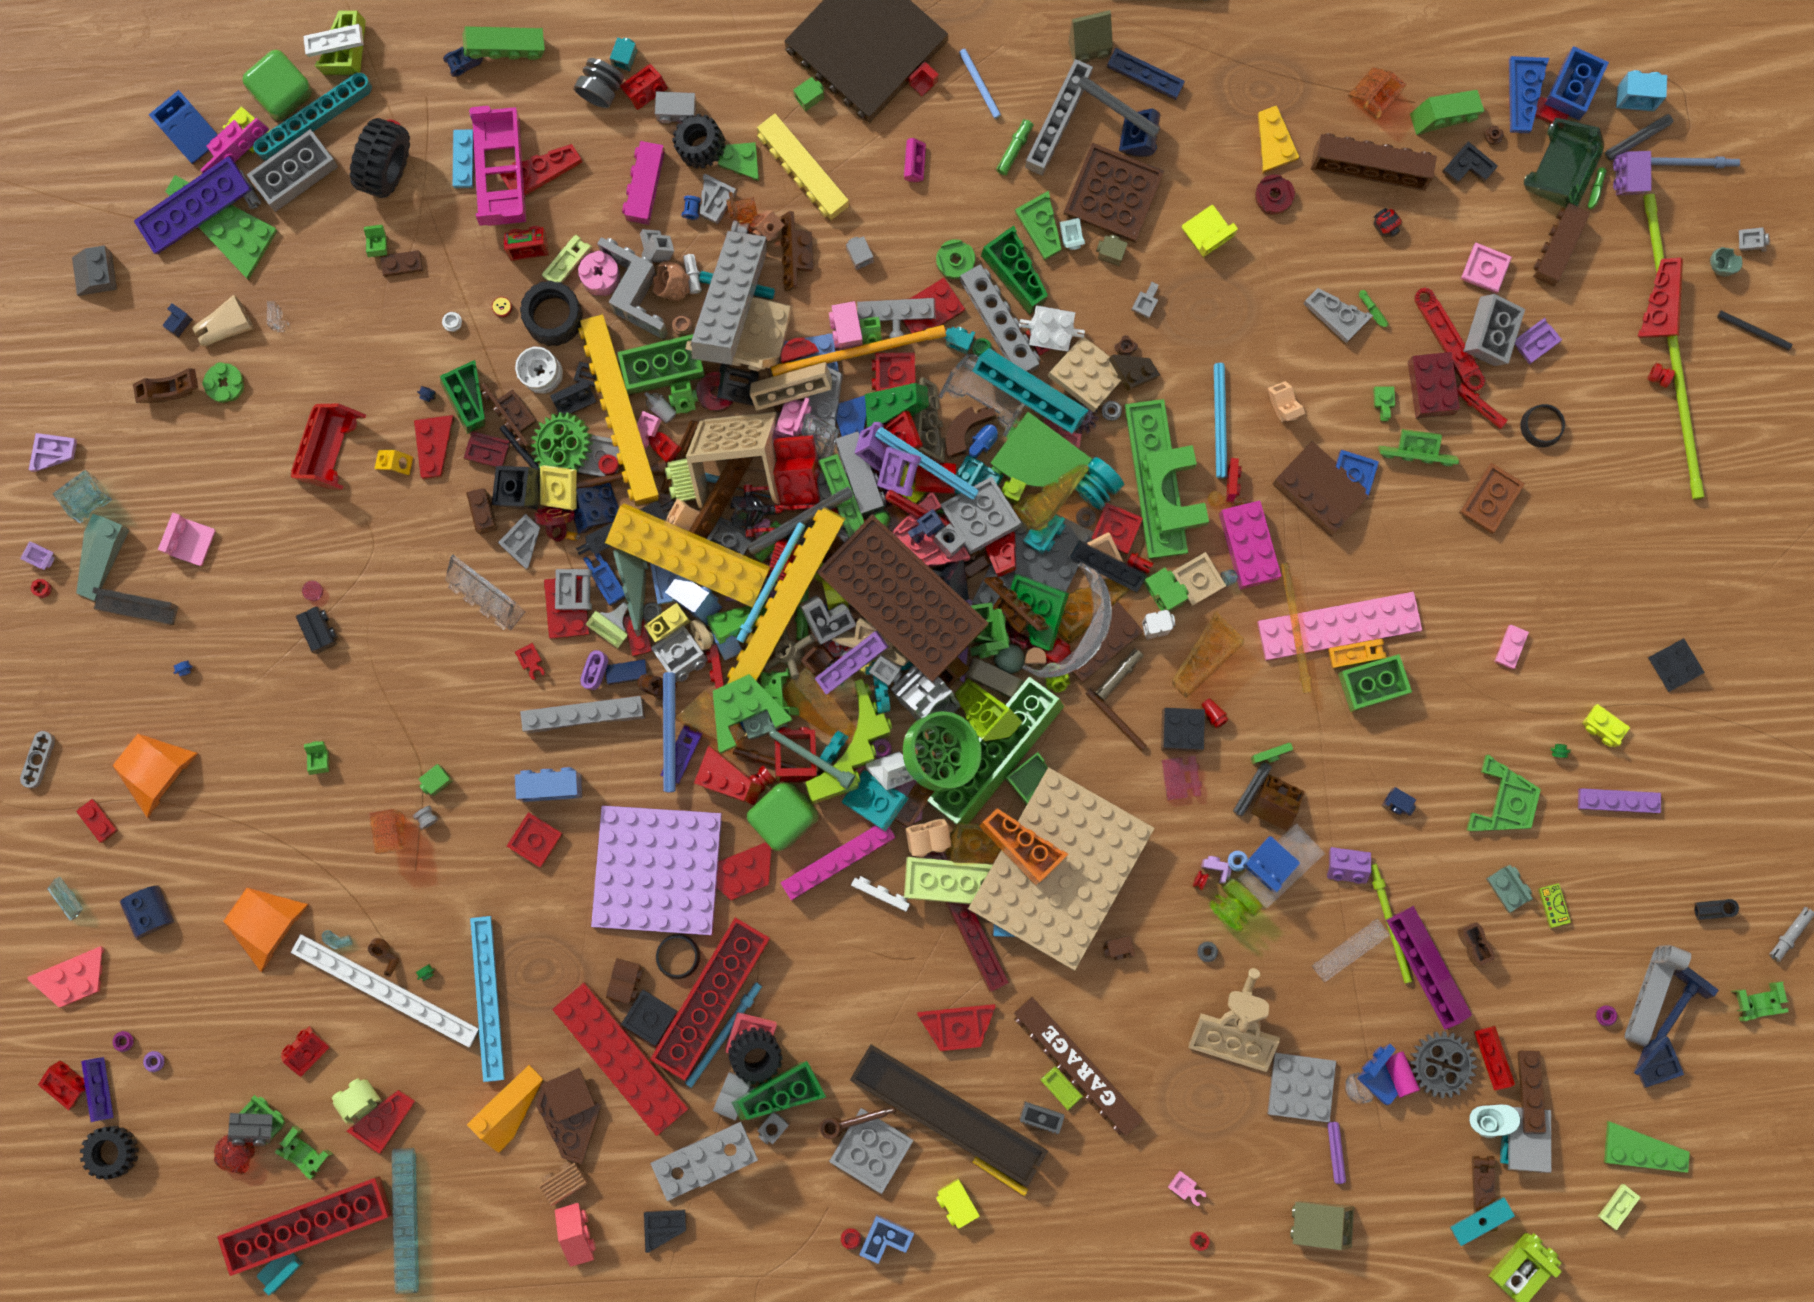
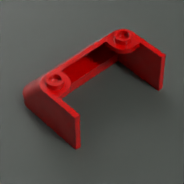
M339 403L315 404L310 412L292 466L291 477L323 488L342 490L343 486L337 484L339 481L338 473L333 468L345 433L354 431L357 426L356 419L366 418V414Z

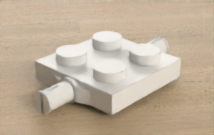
M1036 306L1035 314L1031 321L1023 319L1019 321L1026 323V325L1019 324V327L1030 329L1029 345L1068 351L1072 336L1083 338L1084 335L1077 334V332L1085 334V330L1074 328L1075 312Z

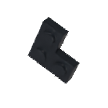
M1468 141L1442 172L1456 184L1469 170L1485 182L1498 165Z

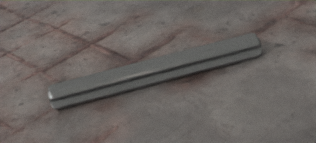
M1085 76L1079 80V87L1154 138L1159 134L1160 128L1099 85Z

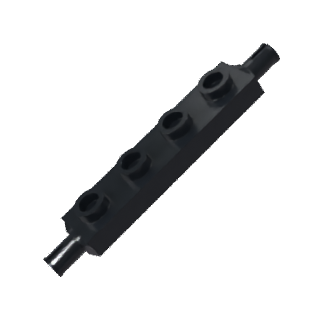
M671 500L661 505L658 501H655L639 510L665 520V512L671 510L674 503ZM613 523L585 536L586 543L576 548L579 551L578 554L581 555L589 550L597 554L611 547L605 541Z

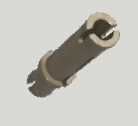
M1134 648L1124 661H1120L1117 669L1095 693L1105 701L1125 676L1133 672V668L1144 655Z

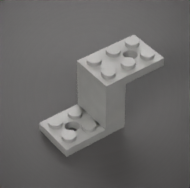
M601 237L597 243L600 251L607 253L617 264L627 268L626 273L609 301L612 312L665 340L668 332L663 323L664 320L657 315L650 316L646 314V310L640 307L641 302L653 283V277L657 276L652 261L647 257L642 256L640 258L634 255L635 252L630 248L625 247L623 249L617 246L618 243L613 239L607 238L606 240Z
M739 1122L650 1164L666 1200L669 1201L698 1186H705L758 1161V1158L742 1122ZM727 1144L736 1146L735 1155L729 1156L725 1153V1146ZM675 1167H680L683 1170L684 1174L681 1179L673 1177L672 1170Z

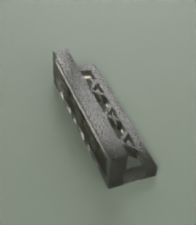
M93 587L92 593L97 595L94 606L95 610L174 626L178 606L171 602Z

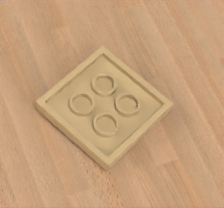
M1085 337L1080 338L1048 374L1049 378L1093 412L1097 410L1121 382L1109 361L1110 357Z

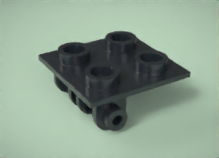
M1685 638L1648 657L1668 692L1705 673Z

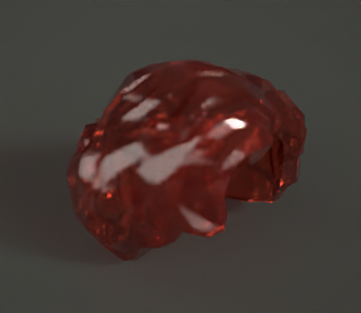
M227 1134L218 1140L215 1145L214 1162L221 1170L242 1175L249 1169L250 1159L255 1156V1146L252 1142H245L241 1146L232 1145V1142H227Z

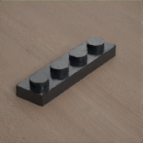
M1080 539L1069 556L1072 560L1135 592H1138L1147 577L1144 572Z

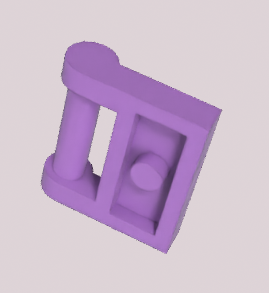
M887 447L877 486L893 490L905 496H912V485L921 457ZM905 461H909L910 464L903 487L900 486Z

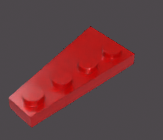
M572 144L548 151V154L535 155L530 157L531 159L522 161L524 195H528L583 162ZM516 172L499 174L509 190L517 189Z
M1681 257L1661 259L1654 281L1655 286L1648 300L1647 312L1644 313L1643 325L1638 333L1639 338L1679 336L1683 259Z

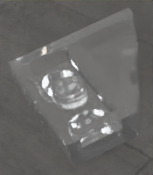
M812 413L806 414L801 433L803 436H814L817 455L820 460L832 456L839 429Z

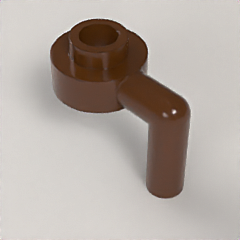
M375 938L370 942L368 952L375 958H385L389 961L384 975L391 977L399 962V958L389 951L390 946L384 939Z

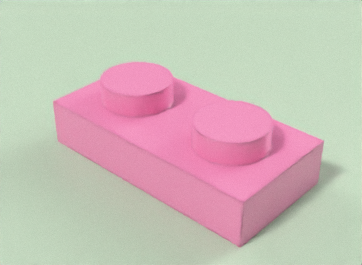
M1508 625L1494 662L1514 669L1529 632L1513 625Z

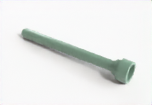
M776 730L770 731V737L837 778V781L845 789H848L855 779L854 774L849 771L841 772Z

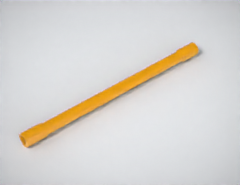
M944 325L908 335L794 362L771 366L774 377L824 362L827 364L925 340L946 337Z

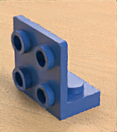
M1269 836L1243 866L1272 893H1276L1282 887L1281 884L1298 867L1300 862L1273 837Z

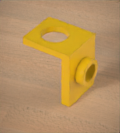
M378 450L374 469L393 470L410 475L413 456L396 450ZM402 457L407 462L404 469H401L399 466V460Z

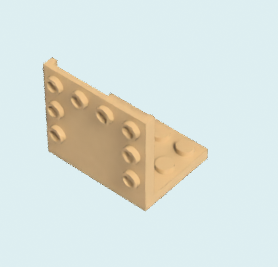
M753 297L732 365L741 366L742 363L748 365V369L760 371V369L765 370V368L780 364V355L786 339L792 306ZM687 341L686 349L692 351L691 341Z

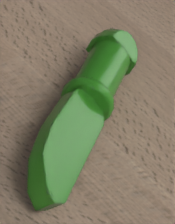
M1604 167L1599 168L1597 171V177L1588 203L1590 209H1593L1600 199L1604 177L1607 172Z
M1361 290L1359 297L1367 306V310L1373 315L1374 320L1380 326H1389L1388 321L1371 300L1365 290Z

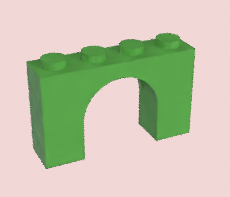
M1193 445L1148 453L1145 455L1144 460H1142L1143 471L1147 472L1148 475L1146 480L1147 490L1151 491L1152 499H1150L1151 509L1155 510L1157 517L1154 518L1156 530L1159 529L1160 535L1207 526L1209 523L1205 503L1179 507L1169 503L1162 493V481L1167 475L1196 467L1197 463Z

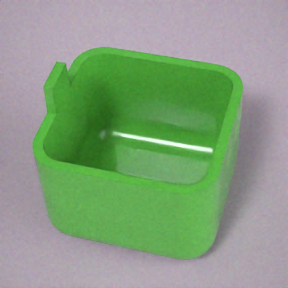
M271 50L246 71L242 78L243 84L250 95L276 121H282L309 99L312 94L311 86L306 77L280 50Z
M785 782L776 785L748 811L747 820L773 850L782 851L791 847L814 826L819 819V814L810 803L811 800L804 793H801L793 783Z

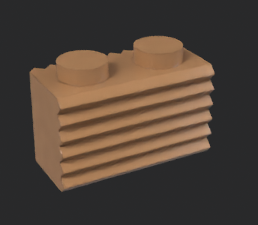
M569 1161L559 1167L561 1171L556 1175L551 1172L542 1178L543 1183L539 1187L551 1206L589 1183L578 1163L571 1164Z

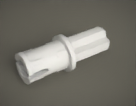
M687 254L683 257L686 274L690 276L688 281L690 294L700 293L702 291L698 276L700 272L697 271L694 254Z

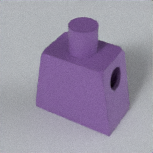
M874 422L872 426L860 432L855 454L878 472H881L886 448L890 446L875 437L877 430L880 427L884 428V425L881 422Z

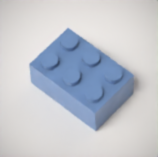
M572 767L561 768V772H555L553 769H541V773L523 770L520 771V774L515 775L516 799L521 802L582 798L581 774Z

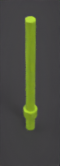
M1373 864L1371 865V874L1374 880L1372 884L1374 890H1377L1384 917L1387 920L1393 915L1384 888L1386 885L1384 879L1381 878L1378 865ZM1387 923L1404 983L1412 982L1405 955Z

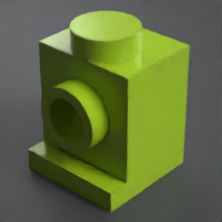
M1012 477L1011 480L1005 482L1001 492L1009 503L1017 506L1025 490L1026 483Z

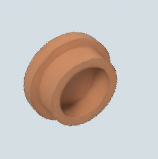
M681 315L673 320L672 328L676 334L686 335L691 331L692 323L688 317Z

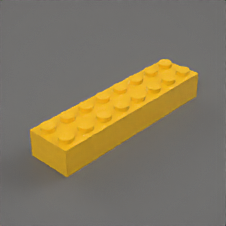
M625 503L619 507L605 541L606 544L751 607L755 605L771 568Z

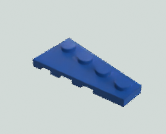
M1511 56L1509 58L1510 133L1531 132L1549 58Z

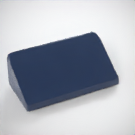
M645 659L607 665L606 667L608 685L638 681L641 675L647 674Z

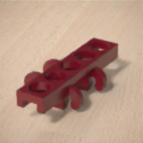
M1005 624L1006 633H1008L1012 645L1016 643L1023 646L1022 650L1025 647L1029 649L1040 648L1031 644L1029 637L1018 633L1013 627ZM1022 637L1024 641L1022 642L1018 638Z

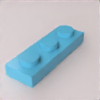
M453 130V187L473 188V130Z

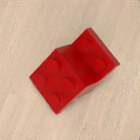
M814 436L775 438L773 444L777 461L773 475L780 505L820 503L821 498L817 480L821 468L818 463L819 459Z

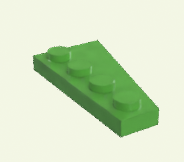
M1607 1121L1605 1163L1688 1173L1689 1151Z

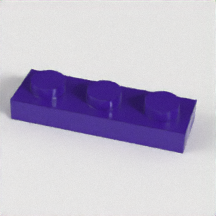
M104 1057L81 1061L90 1122L113 1118Z

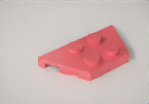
M97 947L27 978L59 1008L67 1006L100 991V975L102 974L103 966L101 965L104 947Z

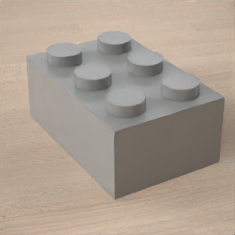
M1496 294L1480 297L1464 352L1493 366L1509 364L1525 309Z

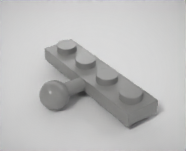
M935 299L857 302L858 320L860 322V319L879 317L880 321H893V331L890 333L889 339L903 336L900 320L936 319Z

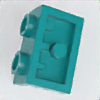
M1044 508L1024 538L1023 543L1042 555L1046 550L1049 552L1055 544V541H1053L1055 535H1060L1066 527L1063 524L1065 518H1060Z

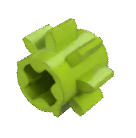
M1061 668L1051 669L1048 675L1045 676L1047 689L1052 688L1055 693L1064 691L1067 685H1070L1068 672H1063Z

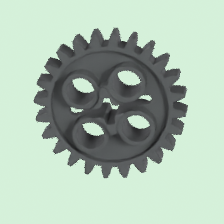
M1442 1031L1440 1037L1438 1032H1434L1433 1038L1427 1034V1041L1419 1039L1421 1046L1414 1045L1417 1053H1410L1415 1058L1414 1061H1409V1063L1415 1066L1411 1070L1417 1074L1414 1076L1415 1079L1420 1080L1418 1086L1420 1088L1425 1086V1093L1432 1090L1431 1096L1433 1097L1438 1092L1440 1098H1444L1445 1093L1449 1098H1452L1453 1091L1456 1095H1460L1459 1088L1467 1090L1465 1083L1472 1084L1469 1076H1476V1074L1471 1072V1069L1477 1068L1476 1065L1471 1063L1476 1060V1057H1470L1469 1055L1474 1050L1466 1049L1469 1044L1468 1042L1461 1044V1036L1454 1039V1033H1450L1447 1037L1446 1031ZM1435 1046L1440 1048V1055L1438 1057H1434L1432 1054V1049ZM1454 1053H1458L1460 1056L1457 1064H1454L1451 1059ZM1428 1057L1433 1060L1441 1062L1444 1061L1445 1064L1460 1068V1071L1457 1072L1449 1068H1442V1066L1438 1064L1426 1061V1058ZM1430 1065L1435 1070L1431 1077L1426 1074V1069ZM1449 1072L1454 1075L1452 1083H1447L1445 1079L1446 1074Z

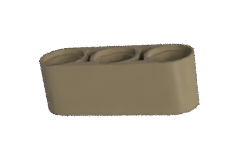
M978 658L972 659L969 666L970 670L965 674L967 678L1010 699L1024 684L1023 680Z

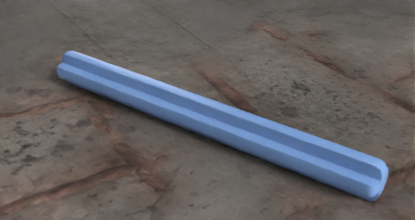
M665 672L663 674L664 792H675V673Z

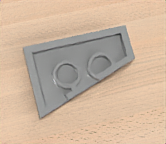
M1319 288L1303 303L1345 343L1373 316L1368 312L1364 313L1357 310L1356 306H1349L1341 302L1339 298Z
M828 367L832 377L831 390L808 397L810 399L809 406H812L810 417L805 418V422H809L808 424L834 436L843 374Z

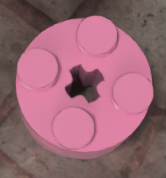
M602 251L591 253L581 261L578 267L581 282L584 288L592 295H610L619 285L620 271L615 260L607 253Z

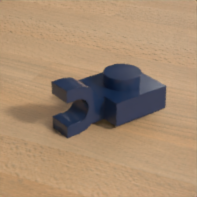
M931 509L917 520L919 525L908 531V534L914 539L916 544H919L924 539L925 534L931 537L945 525L935 510Z

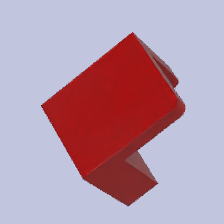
M924 61L909 76L908 84L920 96H924L938 82L939 74Z

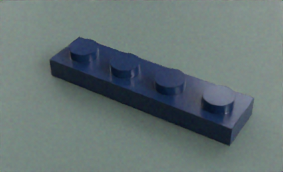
M1115 48L1107 64V68L1174 100L1177 99L1185 83L1184 80Z

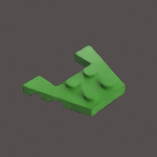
M750 674L713 690L717 741L720 754L737 747L729 727L767 710L776 729L792 722L791 717Z
M1485 755L1481 773L1501 778L1492 817L1470 813L1466 831L1530 829L1541 789L1509 770L1507 766L1500 764L1490 755Z

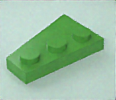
M1049 191L1015 209L1017 217L1044 261L1061 252Z
M765 604L763 605L762 609L760 610V612H759V614H758V616H757V618H756L754 624L752 625L751 629L754 628V627H756L755 624H756V622H757L759 616H760V615H763V616H764L765 613L767 612L768 609L765 608ZM753 607L735 608L730 611L707 616V623L719 644L726 642L725 638L731 635L733 637L738 636L742 629L740 626L744 625Z

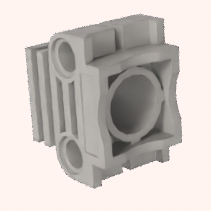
M914 665L891 688L900 704L910 711L916 720L940 711L954 713L960 707L953 692L939 677L932 683Z

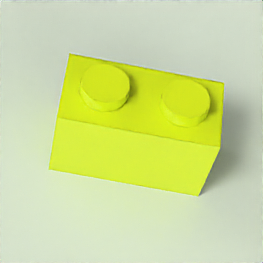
M959 1178L937 1191L939 1196L936 1199L941 1208H947L949 1214L946 1216L952 1227L956 1225L959 1229L980 1217Z

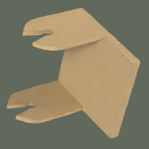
M777 412L703 419L699 421L686 454V459L700 510L709 496L703 462L762 456L771 498L775 504H780L773 475L777 457L772 435L778 420Z

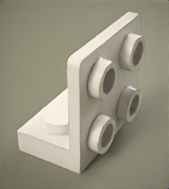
M900 752L866 763V769L886 790L915 780L907 771L903 755Z

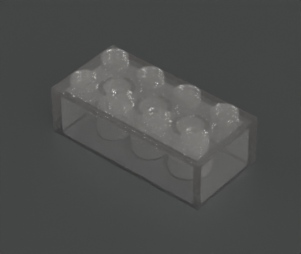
M1298 824L1293 825L1277 840L1282 847L1300 862L1298 867L1281 884L1282 887L1278 892L1272 893L1247 869L1236 879L1263 910L1267 909L1325 854Z

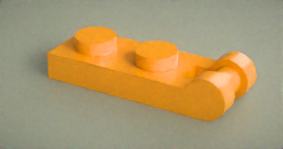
M1383 639L1329 648L1328 652L1332 669L1387 658L1386 652H1383ZM1370 647L1375 648L1376 654H1371Z

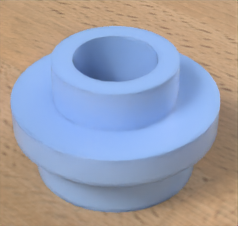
M1241 851L1232 852L1228 857L1229 867L1234 871L1245 869L1243 865L1248 860L1246 854ZM1236 857L1241 859L1240 865L1234 863Z

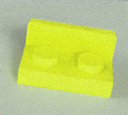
M1598 704L1592 708L1582 722L1587 732L1592 735L1597 734L1602 738V742L1605 745L1613 746L1614 748L1621 745V740L1630 729L1628 725Z

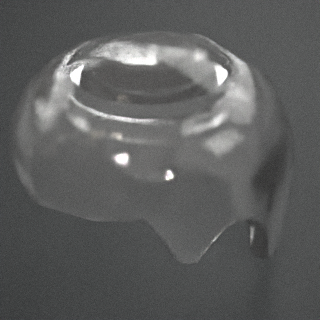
M1360 1072L1350 1074L1345 1082V1091L1349 1099L1356 1104L1371 1102L1374 1094L1357 1079Z

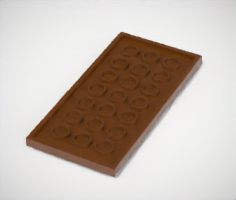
M873 514L817 571V574L932 683L989 625L979 613Z

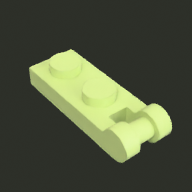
M578 235L573 236L543 272L542 277L547 281L563 283L584 256L591 251L592 246L582 242ZM575 247L580 249L577 253L573 251Z

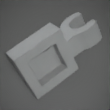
M1151 282L1146 294L1140 291L1132 311L1149 319L1158 302V299L1153 297L1159 285Z

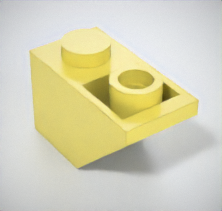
M676 603L644 625L653 640L658 642L683 625L686 626L691 620L681 605Z

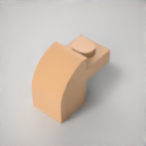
M1286 381L1267 388L1271 403L1281 422L1293 421L1305 414L1303 406L1295 399L1292 386Z

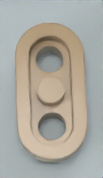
M700 619L690 621V632L694 641L701 650L710 649L711 644H713V635L711 632H708L705 623H702Z

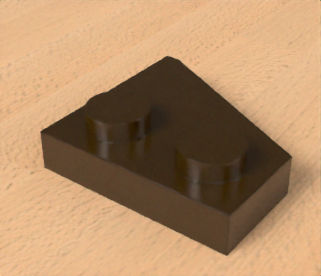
M1115 354L1109 358L1127 391L1154 380L1160 375L1150 358Z

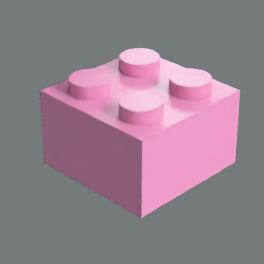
M855 301L832 305V312H829L831 330L835 329V331H832L835 348H839L840 351L863 345Z

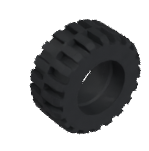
M381 118L372 119L367 123V126L363 128L362 133L358 137V142L355 144L350 164V182L356 190L379 198L388 197L394 192L400 178H402L409 156L410 136L406 128Z

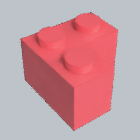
M579 1203L556 1209L558 1241L570 1267L594 1260L593 1251L596 1250L594 1239H590L589 1228L585 1225V1222H588L586 1210H582Z

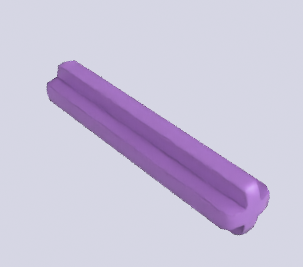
M1329 1122L1327 1125L1334 1182L1342 1184L1346 1182L1340 1126L1338 1122Z

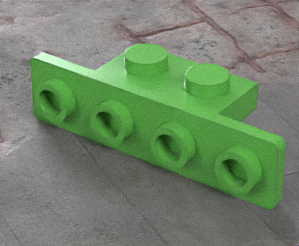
M1402 429L1398 448L1378 447L1380 454L1386 458L1399 456L1407 461L1421 459L1422 462L1429 464L1436 461L1441 462L1445 466L1459 464L1457 456L1439 454L1441 434Z

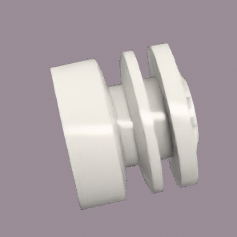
M543 347L528 348L516 360L515 370L517 377L527 388L535 393L546 394L552 392L562 381L563 369L560 362L550 351ZM542 370L545 371L544 374H543V373H541L540 375L538 374V371H542Z

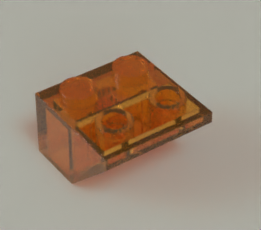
M1373 67L1351 91L1348 97L1376 120H1379L1403 92L1407 84L1393 72Z

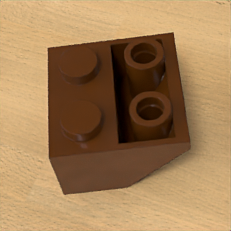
M1268 774L1254 802L1251 814L1288 831L1298 814L1305 791Z

